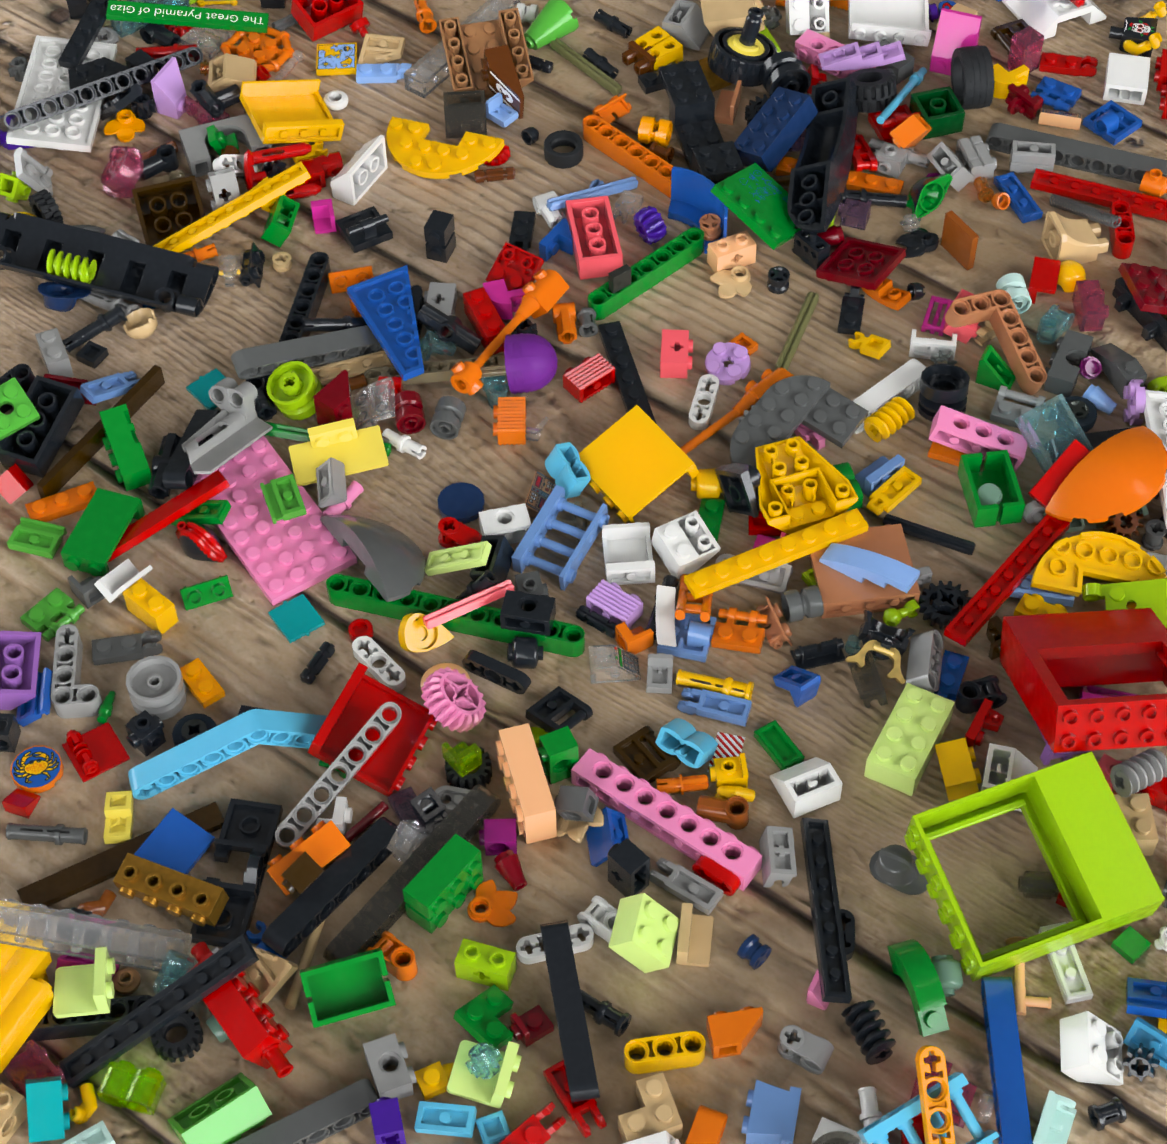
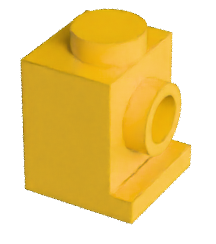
M740 753V756L714 758L713 766H709L710 782H715L716 789L721 785L748 787V769L745 753Z

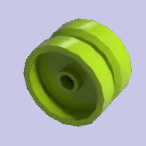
M290 361L281 364L272 372L266 386L270 399L282 414L291 420H303L314 415L316 411L313 396L324 388L310 367L301 361Z

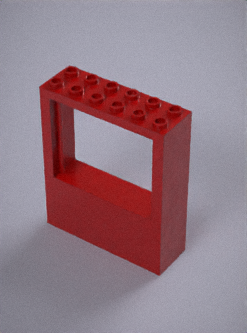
M1151 608L1003 617L1000 663L1053 753L1167 746V693L1068 700L1061 687L1163 681L1167 687V629Z

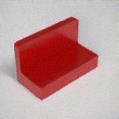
M1035 256L1028 289L1032 304H1035L1037 292L1056 293L1061 265L1060 260Z

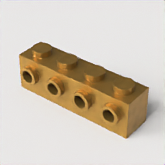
M127 853L113 880L119 889L118 893L128 899H133L135 896L142 899L144 904L152 908H157V906L164 907L169 914L176 917L185 915L190 917V921L199 926L208 924L215 927L229 899L225 890L219 886Z

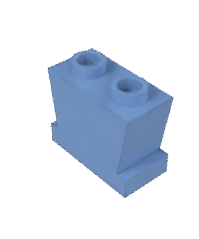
M756 1080L755 1089L748 1090L746 1106L751 1107L750 1117L744 1116L741 1133L746 1134L745 1144H793L802 1088L790 1086V1091Z

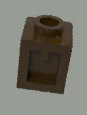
M998 616L989 619L986 631L987 638L991 642L988 656L991 660L1000 657L1003 622Z

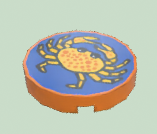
M44 745L32 746L24 749L15 757L11 764L10 773L14 784L18 788L31 793H42L55 786L54 783L58 779L60 781L63 776L64 766L59 753L53 748Z

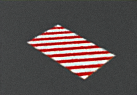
M717 732L716 742L718 746L710 760L709 766H713L714 758L740 756L745 737Z

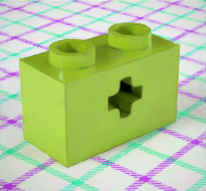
M465 938L462 940L454 961L457 978L489 987L495 984L500 990L507 992L517 969L515 952Z

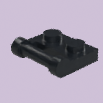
M134 84L126 92L116 94L115 98L101 106L103 110L101 111L100 119L103 121L138 98L142 94L141 86Z
M558 686L528 708L525 718L550 733L566 726L572 729L582 720L586 721L592 717L593 711L589 705ZM571 710L576 712L560 725L555 723Z

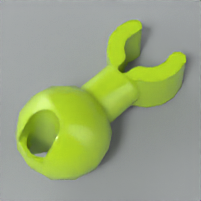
M913 599L908 601L903 608H887L883 614V622L892 627L897 626L904 617L914 618L918 616L916 609L920 608V606Z

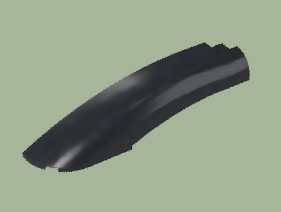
M851 76L812 86L811 99L818 113L807 126L799 159L795 168L791 169L787 202L788 214L792 222L798 228L807 232H826L838 210L848 180L858 118V107L855 103L857 86Z

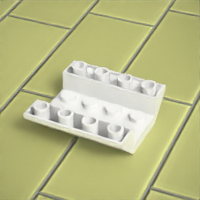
M1002 0L1018 20L1023 19L1040 40L1055 36L1057 24L1081 16L1090 25L1105 20L1107 17L1092 0H1085V4L1080 7H1076L1070 0Z

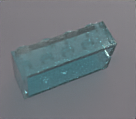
M1062 393L1014 420L1044 474L1074 439H1077L1089 451L1093 450L1092 445Z

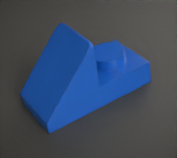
M563 218L539 242V257L545 262L556 255L558 250L573 255V239L566 218Z
M792 665L774 676L773 680L777 687L790 691L795 706L799 707L817 695L821 677L816 673Z

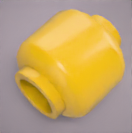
M716 468L698 469L699 473L693 480L691 479V491H696L698 499H718L722 490L715 472Z

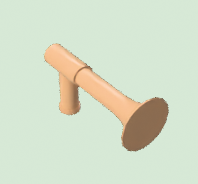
M1011 937L1005 940V944L1010 945L1027 937ZM1025 963L1014 966L1013 991L1016 1015L1025 1016L1026 1007L1051 1009V997L1026 996Z

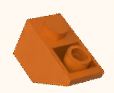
M918 113L910 116L889 134L893 137L892 141L897 147L905 149L916 146L933 128Z
M748 1006L741 1008L739 1011L728 1013L726 1011H718L707 1016L706 1029L713 1059L740 1055L762 1025L764 1013L762 1007L754 1008Z

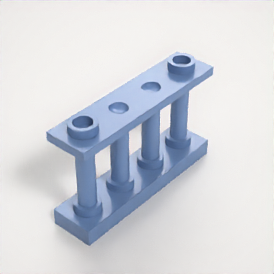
M556 485L511 556L513 570L522 574L526 566L532 565L559 576L560 589L565 591L568 584L574 582L577 569L600 533L602 526L609 523L610 516L608 515L607 504L603 503L598 512L595 513L567 502L565 488ZM566 511L592 522L587 530L584 531L556 520L559 512ZM556 529L581 540L577 547L573 549L545 538L548 530ZM544 547L569 557V560L563 568L534 556L536 549Z

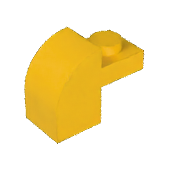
M998 63L993 65V97L1006 99L1009 93L1008 85L1012 83L1017 87L1022 84L1027 85L1029 68L1026 65H1022L1010 72Z

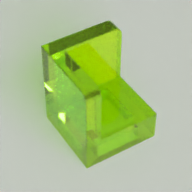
M462 741L453 748L447 742L441 744L443 758L461 777H464L482 764L481 749L476 743L468 746Z

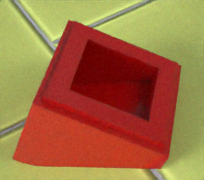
M17 788L4 798L2 804L6 812L29 819L41 796Z

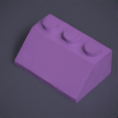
M0 631V710H12L36 697L41 632Z

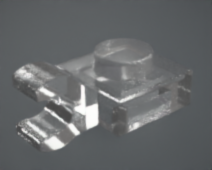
M220 255L219 276L225 278V287H234L235 276H240L242 255Z

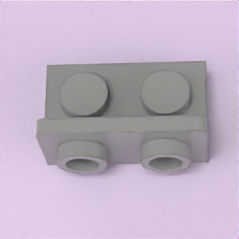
M786 563L738 582V584L781 594L787 590L790 575L793 573V567Z

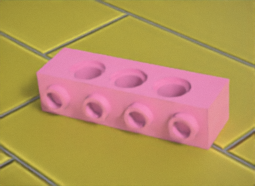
M807 29L795 41L794 53L798 55L801 61L809 65H817L822 70L818 54L845 45ZM858 70L823 71L842 79Z
M942 405L933 418L928 440L966 454L982 453V460H985L986 452L1008 450L1014 472L1017 471L1025 459L1029 437Z

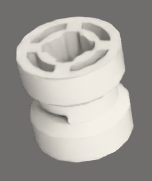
M524 3L517 4L516 8L519 10L521 23L529 22V24H532L539 15V6L536 4H531L530 6H526Z

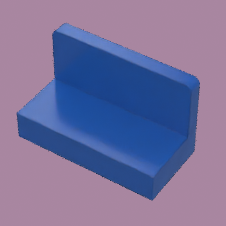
M608 807L602 809L604 825L601 827L588 826L586 831L590 862L594 867L608 860V852L614 844H620L626 838L629 839L625 814Z

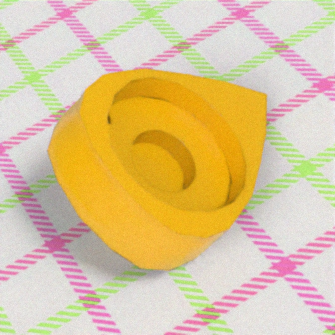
M422 613L405 615L400 622L398 630L400 647L410 653L432 650L447 643L454 636L443 625L427 629L423 622L425 614Z

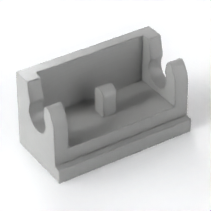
M766 826L759 840L760 854L763 855L761 866L763 887L770 888L777 880H782V887H786L792 878L797 876L793 828Z

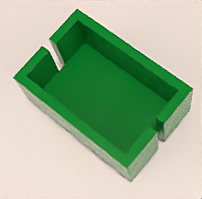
M1008 450L986 452L983 471H980L983 458L982 453L961 455L958 477L974 528L995 526L997 521H999L1000 525L1021 523L1025 502ZM986 483L995 484L1002 491L1001 503L999 505L982 506L977 493L978 489Z
M455 833L403 889L407 917L431 934L437 927L441 928L448 920L449 914L455 908L458 909L462 906L469 892L472 889L476 890L482 883L481 850Z
M381 948L299 970L306 998L312 996V999L307 1000L314 1028L396 1005L389 978L382 979V976L388 975Z

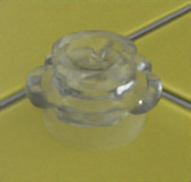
M908 214L903 217L904 220L900 221L903 231L912 232L920 228L921 218L916 217V214Z

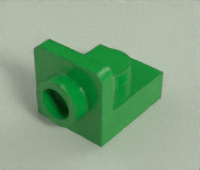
M215 125L206 128L209 144L219 156L226 145L234 146L239 150L235 133L225 136Z

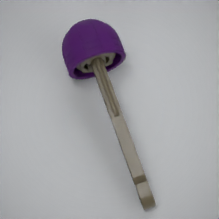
M520 333L506 335L504 355L491 356L480 370L482 378L507 375L509 389L512 394L529 393L542 389L550 383L557 371L558 361L556 352L548 340L536 334ZM478 357L424 362V374L406 381L402 380V385L450 381L454 375L451 368L459 361L463 363L466 361L474 362ZM394 366L375 367L368 369L364 373L367 386L370 388H378L379 376L401 377Z

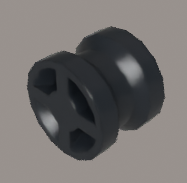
M776 266L769 270L767 288L770 292L783 294L788 290L790 278L788 269Z

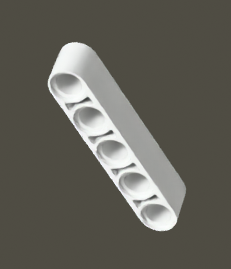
M913 358L857 397L853 402L868 410L867 417H869L894 397H902L906 400L920 390L921 374L926 366ZM864 421L855 431V434H859L860 432L865 430Z

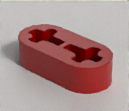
M700 856L692 865L694 874L723 890L725 895L733 896L741 886L740 879L733 872L707 856Z

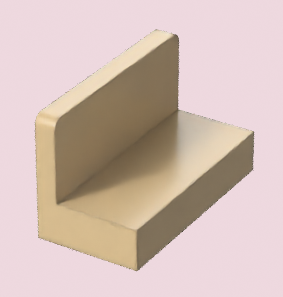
M682 903L676 964L709 967L714 917L692 914L693 904Z

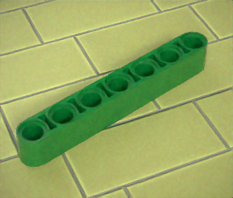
M690 228L630 267L631 285L613 294L609 290V281L588 295V308L595 310V320L605 319L699 257L704 251V232L699 228Z

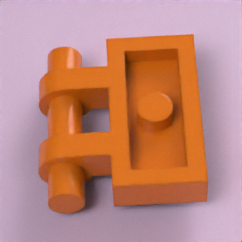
M729 607V609L720 608L718 617L727 619L726 623L716 622L711 646L713 648L760 654L765 638V628L757 626L758 623L768 624L769 615L760 614L759 611L754 610L744 612L738 611V608ZM736 621H746L749 623L748 626L737 625Z

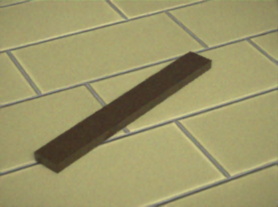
M154 365L113 407L126 404L131 418L165 384L162 368ZM101 419L36 484L41 499L58 493L104 446L102 438L106 436Z
M216 802L184 815L208 833L221 829L224 823V817ZM155 829L17 890L27 915H31L115 877L127 853L134 855Z

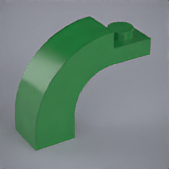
M914 939L887 946L893 973L901 977L911 997L919 1034L925 1037L950 1030L944 1005H947L942 985L935 967L923 946Z

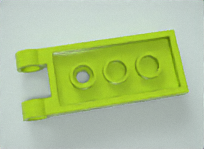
M1167 578L1102 585L1099 583H1086L1082 585V599L1084 601L1093 602L1105 599L1106 610L1128 609L1126 607L1127 604L1134 602L1136 604L1134 609L1151 608L1167 629Z

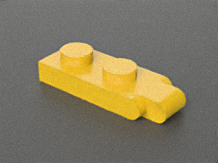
M903 466L870 495L866 508L877 516L884 511L889 513L921 485L922 478Z

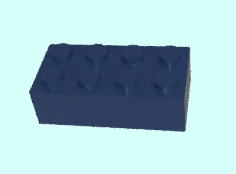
M777 87L734 142L743 166L748 167L757 163L765 172H772L818 113L810 95Z

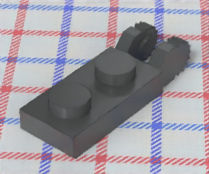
M149 630L143 634L138 633L92 640L93 664L95 666L159 655L163 652V646L157 642L162 640V633L159 630Z

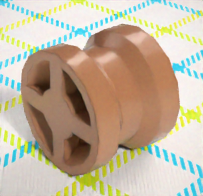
M712 213L703 215L699 220L700 229L704 232V240H717L722 233L720 217Z

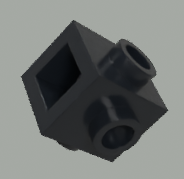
M146 710L132 717L125 725L128 733L127 741L134 749L137 748L146 757L166 742L162 729L164 728L163 722L158 716H151Z

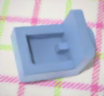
M498 92L486 101V118L499 126L506 128L518 119V112L503 103L501 93Z

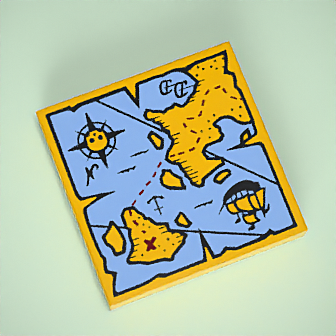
M357 42L317 44V76L356 74Z

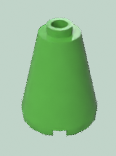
M549 0L524 33L526 45L529 49L537 50L550 44L552 40L560 39L578 29L577 17L573 19L571 16L573 11L563 0Z

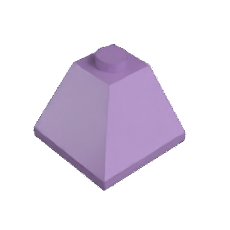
M172 57L151 80V86L157 113L178 120L188 110L189 103L176 57Z

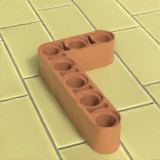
M997 289L958 298L952 302L944 317L946 323L956 328L989 320L1021 390L1028 395L1036 394L1047 380V373L1009 293L1005 290Z

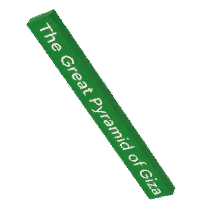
M109 0L106 18L107 20L267 33L269 13Z

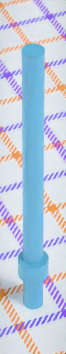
M921 67L910 76L909 82L877 117L876 121L878 124H883L913 88L920 85L927 73L926 68Z

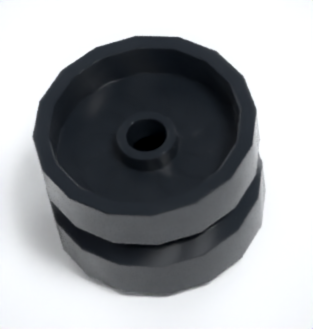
M783 51L769 57L761 67L760 81L769 96L773 94L778 86L804 94L808 92L811 86V77L808 71L803 66L798 55L793 52Z

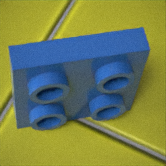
M1110 100L1083 119L1082 125L1114 146L1141 128L1143 121Z

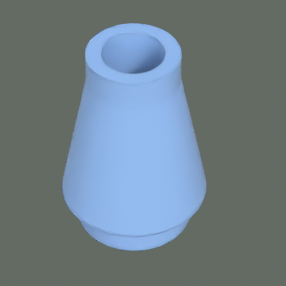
M1091 384L1082 396L1091 401L1097 410L1108 415L1117 406V403L1099 385L1096 387Z

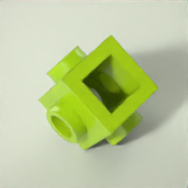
M12 171V174L0 173V195L6 196L5 200L18 203L19 200L27 201L31 193V187L16 177V171Z

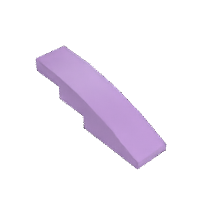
M857 41L818 54L822 70L827 71L867 69L906 60L901 41L880 46L879 41L862 47H859Z

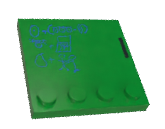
M757 163L717 183L711 189V192L773 250L794 238L795 233L801 230L792 222L788 214V192Z

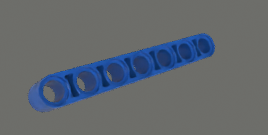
M982 976L981 997L996 1127L999 1134L998 1144H1033L1012 978L1010 976Z

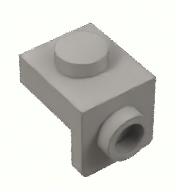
M664 653L648 654L646 693L672 694L673 655Z

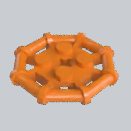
M269 26L267 33L235 31L220 46L223 55L226 53L237 54L238 56L255 59L257 66L264 64L263 66L269 72L273 71L275 73L280 70V67L289 58L294 56L295 52L291 47L289 33ZM266 35H270V36H273V37H275V38L272 39V38H270V37H267ZM283 44V49H278V46Z

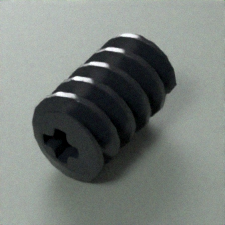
M873 1000L855 1003L847 1007L841 1014L845 1017V1023L850 1027L851 1034L855 1036V1042L858 1046H861L860 1051L866 1056L865 1061L869 1065L878 1064L888 1059L893 1054L891 1048L896 1044L894 1038L886 1040L891 1034L889 1029L880 1030L885 1026L886 1022L884 1019L876 1020L881 1013L879 1010H872L876 1004Z

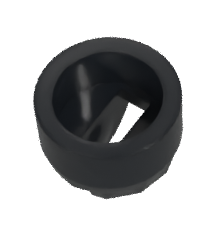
M528 127L522 130L521 137L527 145H532L538 140L539 131L534 127Z
M914 282L908 284L907 291L911 292V301L924 297L926 292L923 293L925 286L922 283Z

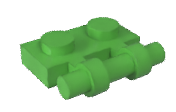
M55 588L22 615L20 619L22 624L32 632L43 633V639L49 642L53 637H56V632L61 626L77 622L80 619L79 616L85 612V609L81 604L74 607L73 599L60 589Z

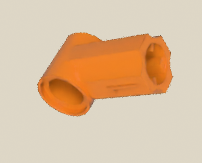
M557 303L552 307L553 323L556 324L558 341L563 342V344H571L577 339L575 303Z

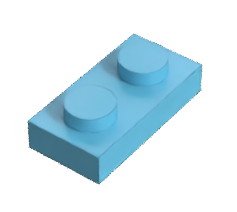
M419 1101L414 1129L416 1133L472 1138L477 1114L476 1106Z

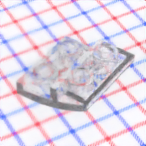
M392 377L376 381L353 396V416L356 430L376 426L377 421L395 417V392Z

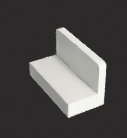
M127 559L99 579L94 585L111 603L136 581L145 577L153 568L149 565L139 572L132 562Z

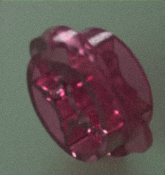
M113 146L110 149V160L101 175L103 190L109 197L130 199L133 197L131 189H135V184L144 168L142 154L135 147Z

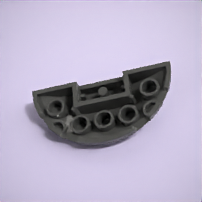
M351 515L321 516V522L342 547L350 546L366 566L364 575L386 602L404 598L411 593L415 585H421L425 576L426 561L422 551L408 536L389 525L364 517Z

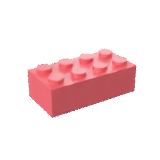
M608 196L566 201V218L573 239V252L579 279L607 277L610 272L622 267L623 254Z

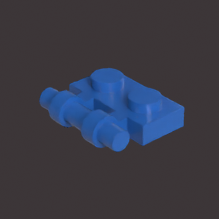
M1044 76L1036 87V91H1032L1030 96L1039 95L1043 98V105L1046 104L1054 107L1053 109L1057 111L1069 112L1070 108H1073L1080 98L1082 89Z

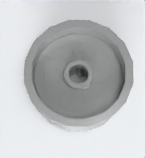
M159 655L140 659L131 666L126 675V687L132 706L138 715L146 710L151 716L156 715L163 721L174 717L182 710L186 703L187 691L183 682V676L178 664L171 658Z

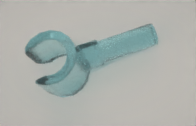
M850 635L845 644L846 653L854 655L860 651L861 640L857 636ZM866 653L865 658L875 663L877 659Z

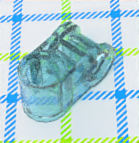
M1057 304L1052 305L1049 311L1040 318L1036 339L1042 344L1054 343L1071 327L1075 314L1072 312L1067 313L1060 309Z
M506 376L481 378L484 384L482 386L483 390L486 393L490 407L493 409V405H498V397H508Z
M170 949L153 984L155 995L191 970L197 964V959Z

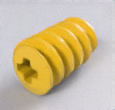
M894 397L864 420V429L873 441L881 442V439L886 440L896 430L909 423V420L914 419L915 410L904 398Z

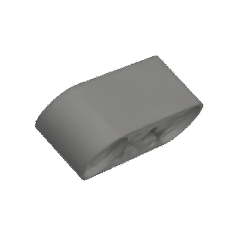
M931 630L911 637L906 684L910 683L929 692L939 690L944 642L938 630Z

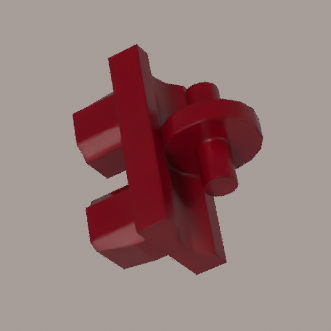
M1013 83L1008 85L1009 93L1005 100L1008 104L1007 111L1012 115L1019 112L1031 121L1035 119L1037 111L1042 108L1043 98L1039 95L1029 96V88L1024 84L1018 87Z

